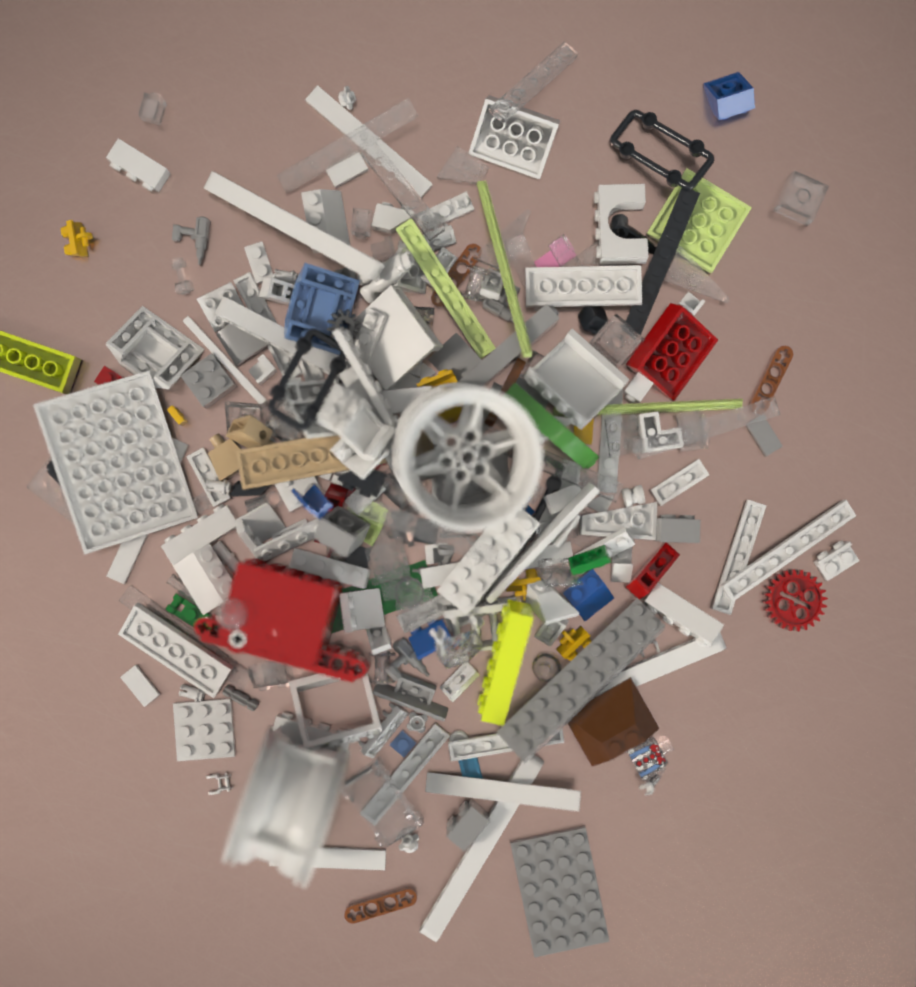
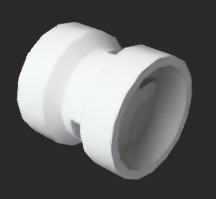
M642 485L635 486L633 489H622V496L626 507H631L635 503H645Z

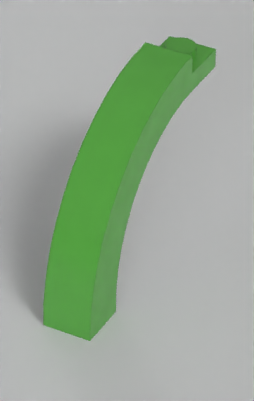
M514 383L504 394L528 414L534 426L583 469L587 471L596 463L600 456L559 422L518 384Z

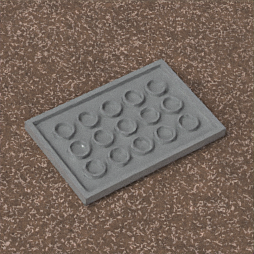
M581 826L511 841L510 844L534 958L610 942L586 827Z

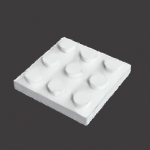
M231 698L173 703L177 761L236 756Z

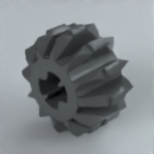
M342 309L338 310V315L335 313L331 314L334 320H327V323L332 324V327H328L327 331L337 330L340 328L339 324H342L341 321H343V323H347V328L345 329H348L352 339H355L356 336L353 331H360V329L355 328V325H359L360 321H353L357 316L356 314H352L349 317L350 310H346L343 314Z

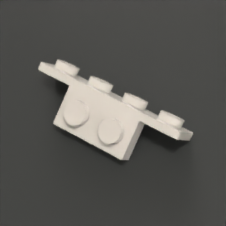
M305 518L272 534L273 540L254 548L255 554L259 560L265 562L313 539L320 520L317 518L308 522Z

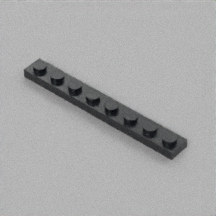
M681 188L643 278L642 305H632L622 328L623 331L637 337L641 336L700 195L699 192Z

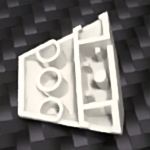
M340 377L335 378L320 409L324 405L335 383L345 387ZM325 380L289 381L287 383L285 398L297 421L304 422V411L307 406L314 403ZM318 419L312 422L308 430L303 431L307 439L338 436L337 433L321 427Z

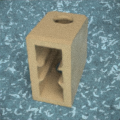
M251 415L234 419L226 434V437L246 448L276 444V442L270 439L272 430Z
M219 433L209 439L214 449L208 452L218 479L224 481L239 472L235 451L243 449L231 439L224 442Z

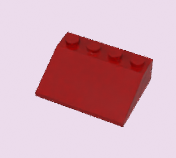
M670 303L626 365L633 372H639L654 383L652 385L654 388L672 401H675L718 342V339L683 306Z

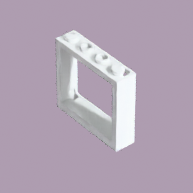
M357 664L358 671H361L360 664ZM368 672L362 679L374 724L309 741L298 692L342 680L322 674H315L289 681L304 748L313 751L326 747L333 749L341 746V743H355L360 741L362 737L373 738L375 735L383 732Z

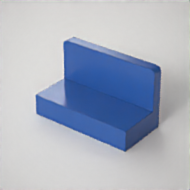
M315 484L304 496L295 488L291 490L303 507L319 520L334 506Z

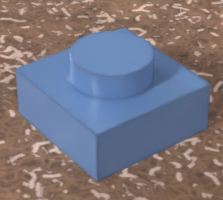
M402 729L390 743V746L402 757H405L417 742Z

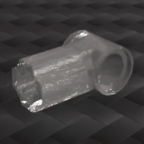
M271 491L244 501L247 512L256 509L266 502L273 509L280 508L284 504L281 495L277 491ZM276 494L279 497V503L272 505L270 498Z

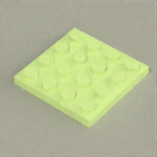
M686 168L682 179L690 182L696 173ZM702 178L697 186L692 189L699 192L700 195L676 253L707 272L712 273L752 207ZM680 186L673 189L646 234L658 242L681 190Z

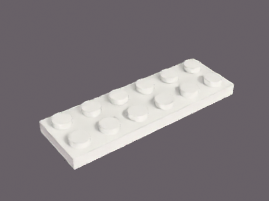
M641 265L525 268L526 307H543L546 304L549 307L642 305Z
M522 509L503 524L485 530L437 592L468 616L541 524Z
M139 603L134 605L118 634L212 698L218 694L234 667Z

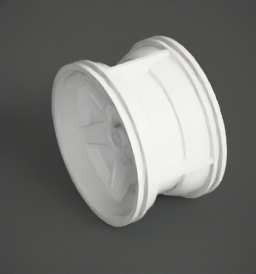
M462 382L447 383L433 387L416 397L398 419L395 426L396 431L392 435L391 441L393 471L401 488L415 507L436 524L464 532L491 529L514 517L532 497L542 470L541 442L528 414L507 396L476 384ZM464 404L457 427L455 428L436 415L448 407ZM486 407L493 411L504 422L507 430L482 434L483 408ZM423 429L436 445V449L414 457L415 445ZM468 431H473L474 438L466 441L465 434ZM452 436L455 438V443L453 446L448 447L446 446V439ZM486 444L488 446L487 453L480 454V447ZM513 448L512 466L504 481L490 463V460ZM464 451H466L467 454H465V458L463 459L461 457V454ZM449 456L450 463L447 466H442L441 459ZM482 464L484 467L483 471L476 474L474 471L476 465ZM458 470H464L465 472L462 479H456L455 477ZM444 474L441 500L426 491L418 477ZM472 480L492 494L476 503L460 504L465 490Z
M269 725L242 800L223 863L227 864L230 859L233 860L231 866H235L236 862L246 865L255 858L277 864V870L282 875L293 879L294 886L299 881L301 882V888L305 889L334 810L350 750L345 749L344 753H340L341 747H338L336 751L328 749L313 751L292 744L289 736L280 733L281 728L278 727L277 732L273 731L274 726Z

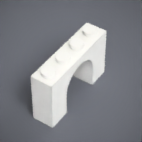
M645 184L599 185L597 192H594V204H597L598 210H595V222H598V228L595 229V239L599 240V246H596V258H600V265L646 264L648 259V239H624L618 237L611 231L608 224L609 217L617 211L643 210L646 203Z

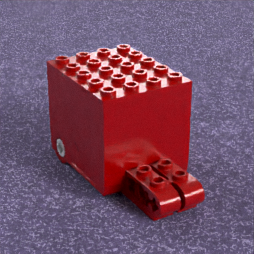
M259 558L239 561L224 614L217 613V615L213 614V616L200 618L194 624L196 634L201 636L200 641L227 648L232 653H246L351 683L362 678L370 669L369 660L359 655V651L352 649L343 651L340 650V646L329 645L340 604L339 594L343 593L345 585L328 578L324 580L322 576L312 573L305 575L303 574L304 571L295 568L285 569V565L279 563L267 564V561L264 562L259 560ZM337 658H340V659L343 660V662H344V666H343V667H341V666H339V665L337 664V662H336V659H337ZM357 664H360L361 671H358Z

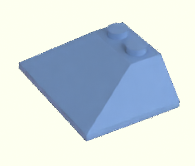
M304 263L294 284L288 306L284 338L297 342L299 338L304 337L306 332L312 328L318 329L330 336L333 330L327 331V328L332 327V324L327 323V320H334L331 314L335 313L338 315V310L342 309L343 314L346 310H350L349 317L351 316L360 280ZM341 321L342 324H339V327L347 328V323ZM313 336L311 340L312 347L337 355L340 354V351Z

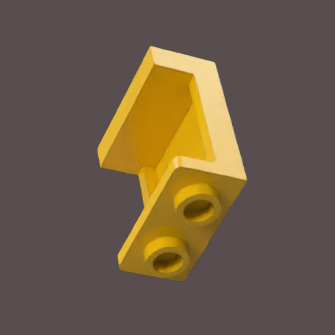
M444 369L434 377L422 378L416 385L417 387H436L458 381L452 369ZM464 404L448 407L436 415L448 424L459 420Z

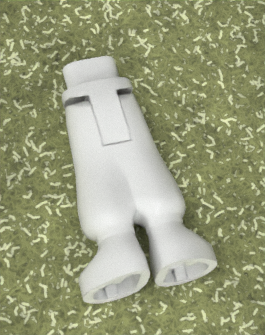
M410 251L399 253L383 262L385 266L377 282L358 273L357 280H360L359 285L363 286L360 288V293L368 303L371 304L380 296V293L384 292L390 285H393L410 271L411 266L415 264Z

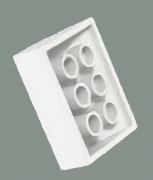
M489 95L485 99L469 155L540 179L561 120Z

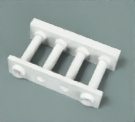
M520 596L497 598L493 603H489L487 600L479 601L468 617L473 616L476 618V615L479 616V614L487 613L490 617L492 640L481 641L479 631V643L475 644L474 626L471 625L473 642L460 643L458 646L450 648L449 655L463 656L465 653L491 650L493 641H497L498 636L496 634L498 625L497 614L501 612L503 605L507 604L508 599L521 602ZM453 604L443 605L444 617L451 620L453 636H455L453 639L455 640L457 639L456 636L460 635L459 618L467 615Z

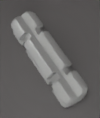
M227 685L222 692L226 697H231L233 701L242 706H247V709L255 711L259 704L258 701L251 700L249 696L239 690L235 691L230 685Z

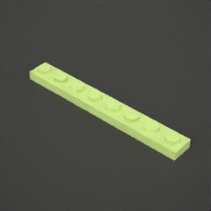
M412 218L397 227L395 230L412 253L413 258L475 353L481 359L496 348Z

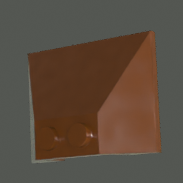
M631 677L594 697L568 722L591 766H596L619 757L648 740L660 729Z

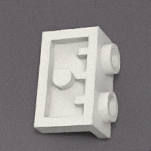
M841 540L833 545L834 549L829 552L827 550L817 555L818 559L813 561L825 581H829L860 561L851 548L852 543L850 541L844 542Z

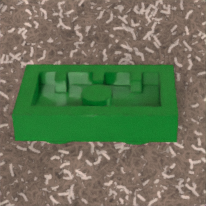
M605 545L568 558L572 575L583 574L588 570L611 563V558Z

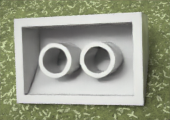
M318 189L301 192L306 222L350 245L341 191ZM311 248L313 254L320 253L319 251Z
M210 543L191 553L173 566L202 615L227 602L233 580Z

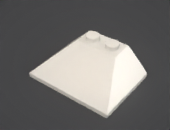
M144 306L106 342L107 347L122 367L134 375L150 371L155 388L170 389L181 377L180 375L185 373L205 350Z

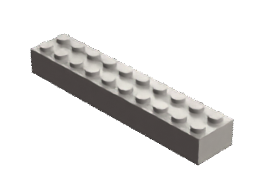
M637 598L497 731V734L526 764L665 630V625Z

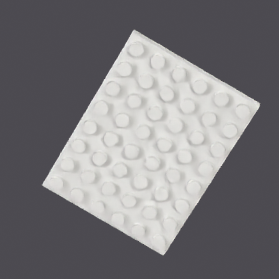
M150 371L33 405L84 555L198 518Z

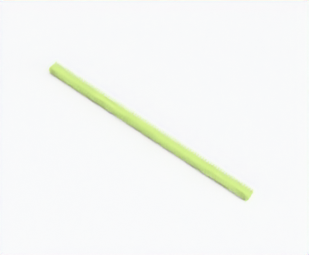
M478 181L477 188L501 271L506 297H508L507 301L510 306L509 308H511L510 312L513 317L512 319H514L513 323L522 350V357L533 356L531 355L533 353L514 287L513 276L510 272L499 225H497L498 221L495 216V210H493L494 206H492L490 191H488V183H486L487 181Z
M743 399L607 404L599 413L600 415L601 413L602 415L604 413L605 415L606 413L607 415L608 413L609 415L611 413L612 415L613 413L617 415L620 412L621 414H625V412L626 414L627 412L628 414L630 412L631 414L632 412L636 414L637 412L644 413V411L645 413L646 411L647 413H651V411H659L660 413V411L665 412V410L666 412L667 410L668 412H672V410L673 412L674 410L675 412L679 410L683 412L686 409L687 411H693V409L694 411H699L700 409L704 411L707 408L708 410H714V408L715 410H720L721 408L722 410L728 408L735 409V407L736 409H741ZM553 407V416L561 417L562 415L563 417L564 414L560 413L556 407Z

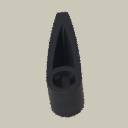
M617 214L612 217L611 231L618 237L624 239L647 238L641 232L628 225L627 216ZM648 239V253L654 254L656 246Z

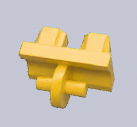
M66 221L67 225L60 228L63 238H69L70 244L64 246L65 255L87 257L88 240L93 238L92 233L86 232V227H83L82 222Z
M536 569L525 570L526 579H519L517 577L508 586L506 592L515 591V597L523 596V601H526L527 584L541 581Z
M582 626L576 631L572 628L568 633L563 630L561 633L564 637L559 641L561 645L556 650L564 659L567 658L572 661L578 655L575 650L580 645L585 648L592 642L590 634Z

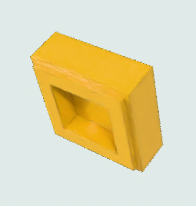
M171 406L167 409L179 425L183 426L188 422L177 407Z

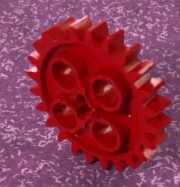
M791 569L790 574L784 570V576L776 574L778 580L771 579L770 581L773 586H766L770 592L764 593L768 600L763 601V603L769 604L765 611L772 612L768 617L775 618L774 624L781 622L780 628L782 629L787 626L788 631H792L793 627L797 632H800V627L803 630H807V624L814 627L813 620L820 622L821 620L818 615L825 614L821 611V608L827 607V605L822 603V601L828 599L822 596L826 592L825 589H820L823 583H815L817 580L816 576L810 578V572L804 574L803 570L800 569L798 573H796L795 569ZM790 582L795 586L792 592L787 590V585ZM807 591H810L812 594L809 601H806L804 597ZM780 592L796 597L797 600L810 605V609L801 604L794 603L793 600L780 595ZM784 599L786 601V607L783 610H781L779 608V602ZM799 608H802L803 610V616L801 618H798L796 616V611Z

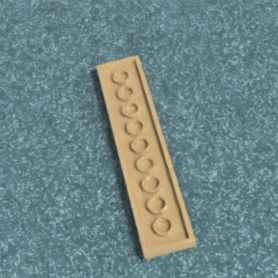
M423 429L415 445L414 457L434 450L433 441ZM338 435L312 439L303 438L235 451L242 489L246 490L350 470L330 451L341 437ZM383 458L379 464H385L387 461Z

